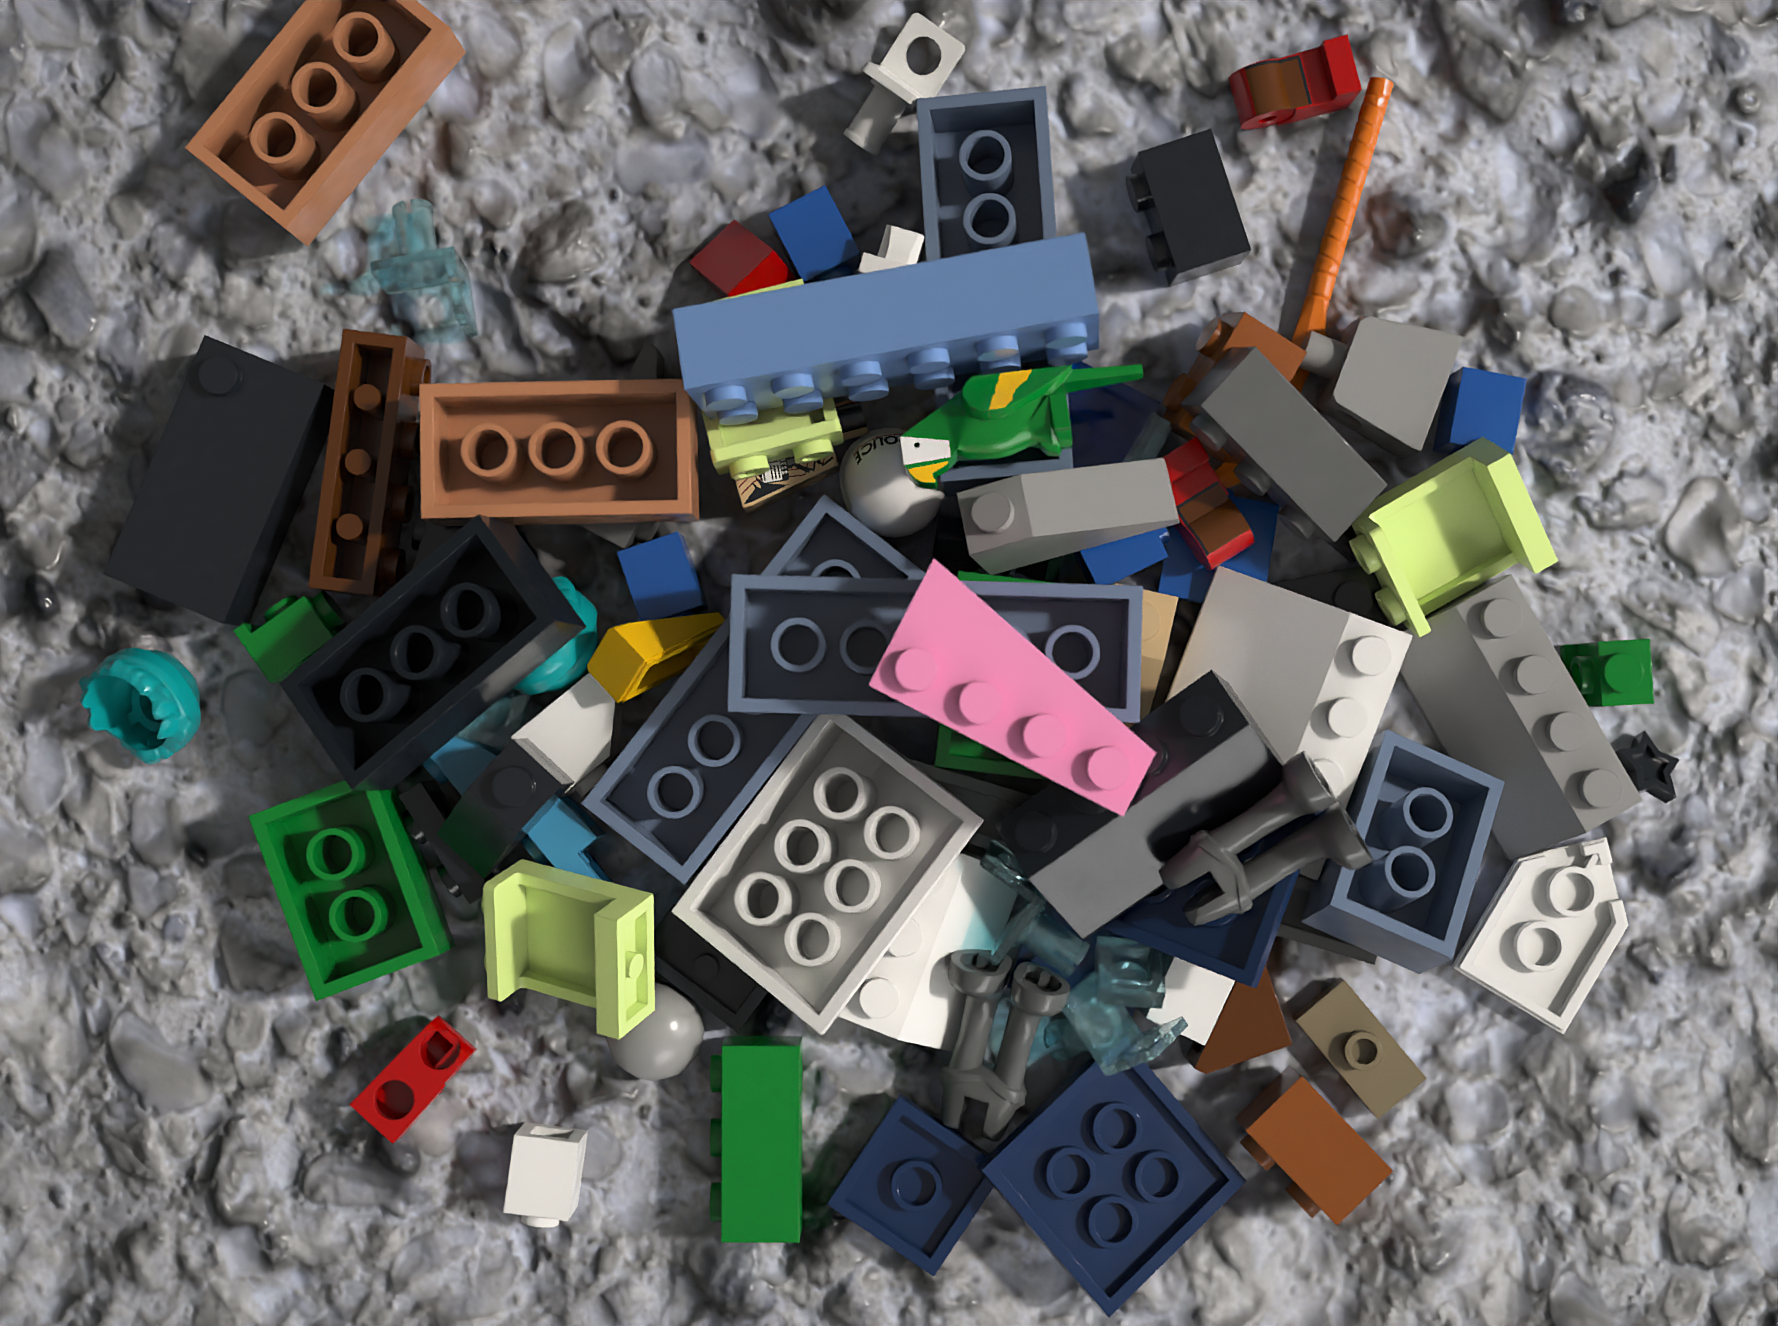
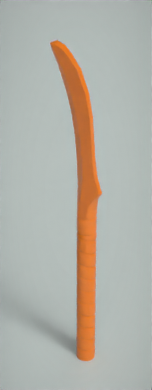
M1371 77L1368 81L1363 98L1364 102L1361 105L1358 121L1353 132V140L1350 142L1346 156L1347 159L1345 160L1335 193L1336 197L1333 200L1330 216L1325 227V235L1322 237L1319 254L1315 261L1306 296L1291 342L1298 347H1301L1304 338L1310 330L1327 336L1325 327L1329 300L1331 299L1394 85L1393 82L1385 78ZM1298 368L1290 383L1301 393L1310 372ZM1223 462L1215 470L1225 488H1230L1241 482L1233 472V469L1238 464Z

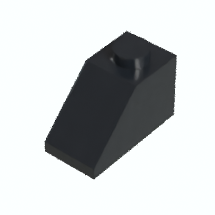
M528 738L512 739L467 788L436 835L485 879L575 781Z

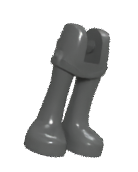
M1303 750L1283 765L1282 781L1270 793L1234 819L1211 831L1199 830L1194 835H1191L1189 843L1170 858L1158 872L1162 882L1168 889L1182 887L1203 874L1211 872L1216 882L1196 893L1182 908L1187 920L1195 926L1214 921L1230 913L1243 914L1252 907L1253 899L1286 876L1310 863L1330 858L1345 869L1355 870L1372 862L1373 858L1340 801L1336 802L1334 793L1327 780L1310 756ZM1320 812L1303 827L1244 863H1241L1237 858V853L1282 825L1302 815Z
M957 950L951 956L948 979L951 986L965 994V1003L961 1026L951 1060L942 1067L941 1074L939 1075L943 1087L942 1124L949 1128L958 1129L971 1098L986 1102L988 1105L985 1112L982 1137L998 1142L1009 1127L1015 1111L1025 1104L1027 1091L1025 1089L1024 1077L1038 1026L1043 1016H1054L1063 1010L1068 1001L1070 984L1061 975L1045 966L1027 961L1020 963L1014 972L1010 988L1011 1003L995 1063H990L984 1059L998 1004L1008 980L1012 960L1010 956L992 950Z

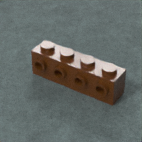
M343 329L308 582L309 588L332 593L380 598L398 583L405 574L406 552L404 549H399L402 523L408 524L411 521L415 503L414 488L407 484L411 460L417 461L420 457V422H416L420 397L419 384H431L432 377L431 361L425 359V350L409 337Z

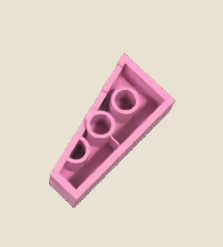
M933 559L877 667L869 687L1118 815L1124 816L1156 752L937 560Z

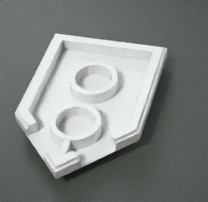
M1600 837L1515 859L1457 956L1452 968L1547 1026L1564 1034L1629 925L1623 901L1618 898L1610 866L1613 862L1607 838Z

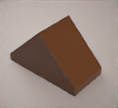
M1266 964L1257 988L1249 987L1237 981L1234 982L1206 1045L1204 1046L1193 1040L1185 1058L1194 1069L1208 1074L1293 1045Z

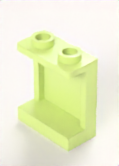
M802 278L723 299L804 285ZM833 398L823 399V407L805 413H786L783 407L758 411V418L756 420L738 425H722L718 419L710 420L701 409L711 447L712 462L718 475L730 472L731 478L734 480L747 479L768 472L770 470L768 462L794 456L795 463L800 464L818 461L831 456L834 453L832 446L844 443Z
M1484 437L1477 439L1375 498L1351 524L1357 537L1349 541L1350 547L1362 568L1368 574L1374 572L1382 587L1380 591L1375 593V598L1382 612L1393 626L1403 623L1419 638L1431 632L1425 618L1426 615L1519 562L1531 572L1537 574L1558 562L1511 453Z
M524 859L519 860L484 884L481 908L484 914L486 952L484 968L487 972L488 998L501 1002L516 990L527 988L596 1009L597 1033L618 1040L655 1010L653 893Z

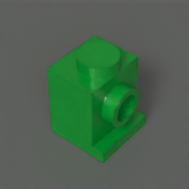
M321 591L313 598L303 596L298 599L296 595L288 596L274 604L263 614L266 620L264 625L243 623L233 631L270 683L279 684L342 630L340 625L346 622V617L334 599L327 592Z
M1650 639L1597 641L1560 645V659L1588 707L1654 704Z

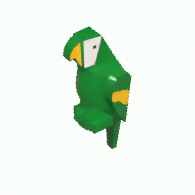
M1142 364L1072 369V365L972 376L965 383L963 389L949 401L900 436L905 472L915 485L924 489H937L938 485L935 478L946 473L959 460L999 459L1011 456L1031 446L1038 447L1048 456L1059 457L1061 450L1072 448L1071 423L1066 393L1143 379Z

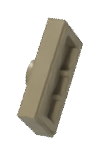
M1341 977L1336 979L1291 1017L1377 1119L1382 1117L1427 1079L1349 984Z

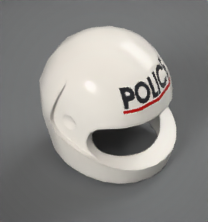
M898 428L872 430L869 434L858 438L846 451L839 473L840 488L848 513L876 535L892 538L908 536L923 529L936 516L945 495L940 482V476L935 478L938 485L937 489H924L915 485L905 472L900 436L906 430Z

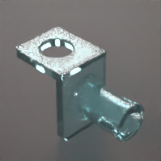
M410 199L412 214H407L406 203L404 201L396 203L391 209L395 219L400 256L371 262V274L386 294H397L449 284L456 320L468 337L478 336L469 270L454 246L437 249L432 204L423 199Z
M992 839L983 853L979 863L980 866L1026 900L995 940L988 961L997 966L1012 946L1017 948L1022 944L1058 970L1063 977L1068 978L1074 972L1075 967H1073V964H1080L1090 947V943L1086 940H1081L1043 912L1047 899L1027 878L1012 852L998 841ZM1004 864L1014 869L1021 877L1011 872Z
M1100 970L1089 973L1070 991L1066 1004L1062 1009L1066 1018L1048 1023L1044 1029L1043 1039L1046 1049L1061 1042L1066 1043V1046L1058 1048L1050 1054L1058 1061L1070 1060L1075 1055L1089 1050L1107 1077L1156 1058L1188 1027V1024L1183 1017H1179L1141 1032Z

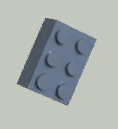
M1384 730L1373 738L1345 809L1367 845L1373 861L1360 869L1348 870L1332 859L1326 858L1318 880L1314 879L1301 922L1417 974L1452 960L1505 781L1393 731Z

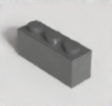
M1255 346L1232 347L1180 403L1194 418L1189 423L1192 432L1211 449L1218 451L1222 447L1238 463L1233 469L1237 478L1257 495L1263 496L1267 493L1282 508L1277 514L1278 519L1288 530L1302 540L1306 541L1309 537L1335 542L1388 485Z

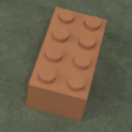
M305 0L186 145L185 149L308 247L466 52L451 28L416 0Z
M683 379L419 384L421 519L437 526H465L475 516L480 514L512 525L699 521L697 404L684 390Z

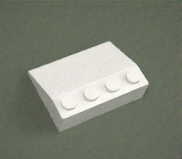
M1217 566L1166 701L1210 670H1213L1230 684L1283 762L1286 763L1290 758L1304 750L1327 780L1334 793L1336 802L1340 801L1346 809L1413 635L1228 568ZM1326 858L1306 865L1300 869L1299 874L1318 880Z
M818 714L671 912L822 1035L825 1034L984 820L852 715Z

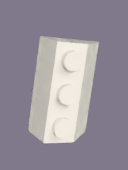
M962 850L838 1017L897 1040L953 1052L961 1026L965 994L951 986L948 979V968L952 953L965 949L996 951L1025 874Z

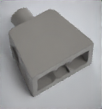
M1360 316L1346 327L1341 341L1310 330L1300 347L1307 354L1299 368L1326 378L1317 402V408L1321 412L1389 453L1403 459L1422 450L1464 337L1454 333L1386 319Z

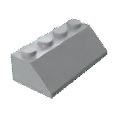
M1512 574L1489 579L1426 615L1425 618L1431 632L1420 638L1407 627L1399 630L1413 635L1399 670V675L1445 755L1505 781L1490 832L1506 860L1511 861L1585 834L1643 801Z

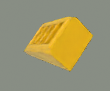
M716 612L631 622L614 626L607 630L589 660L587 669L617 703L625 702L684 673L725 619Z

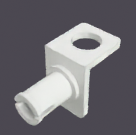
M919 13L912 14L882 63L878 65L867 61L862 68L863 72L872 77L870 82L875 86L849 128H846L843 134L873 155H878L880 147L905 108L907 107L912 110L914 107H917L916 99L936 97L965 51L963 43ZM920 37L933 39L941 50L939 66L928 75L914 73L906 61V52L909 45Z

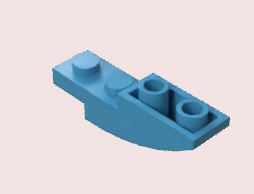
M457 734L422 764L439 783L444 785L450 781L463 796L467 788L500 754L501 750L470 737ZM570 796L561 797L521 840L525 849L539 864L547 865L551 862L555 868L614 883L587 851L606 833Z

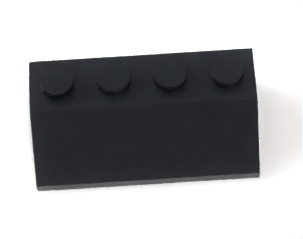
M1213 670L1204 674L1142 718L1140 723H1135L1128 728L1155 751L1156 754L1124 816L1118 815L1052 782L994 824L1027 878L1082 939H1088L1165 886L1160 878L1159 869L1189 843L1191 835H1194L1199 830L1211 831L1234 819L1265 797L1282 781L1283 765L1285 763L1230 684Z

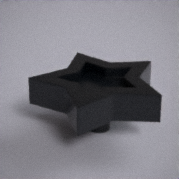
M1645 730L1634 737L1630 748L1619 749L1615 752L1639 794L1647 792L1664 803H1668L1676 798L1670 774L1680 759L1659 751Z

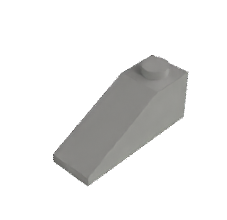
M1164 458L1020 474L957 493L969 555L990 575L1180 523Z

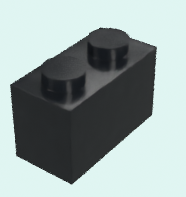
M1204 130L1137 153L1130 169L1132 174L1126 176V187L1134 211L1136 213L1145 212L1152 233L1145 237V242L1154 271L1156 273L1164 271L1168 285L1172 287L1240 265L1250 253L1251 247L1212 130Z

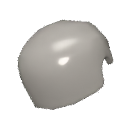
M655 978V1010L620 1040L605 1036L613 1059L624 1071L641 1079L655 1081L681 1074L699 1055L704 1035L702 1016L698 1012V1006L691 997L683 991L666 984L659 978Z

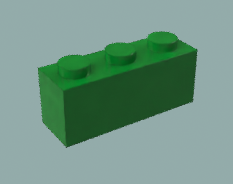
M727 1036L722 1044V1053H712L710 1060L711 1093H722V1118H711L710 1157H721V1182H711L710 1222H721V1243H800L802 1231L803 1036Z

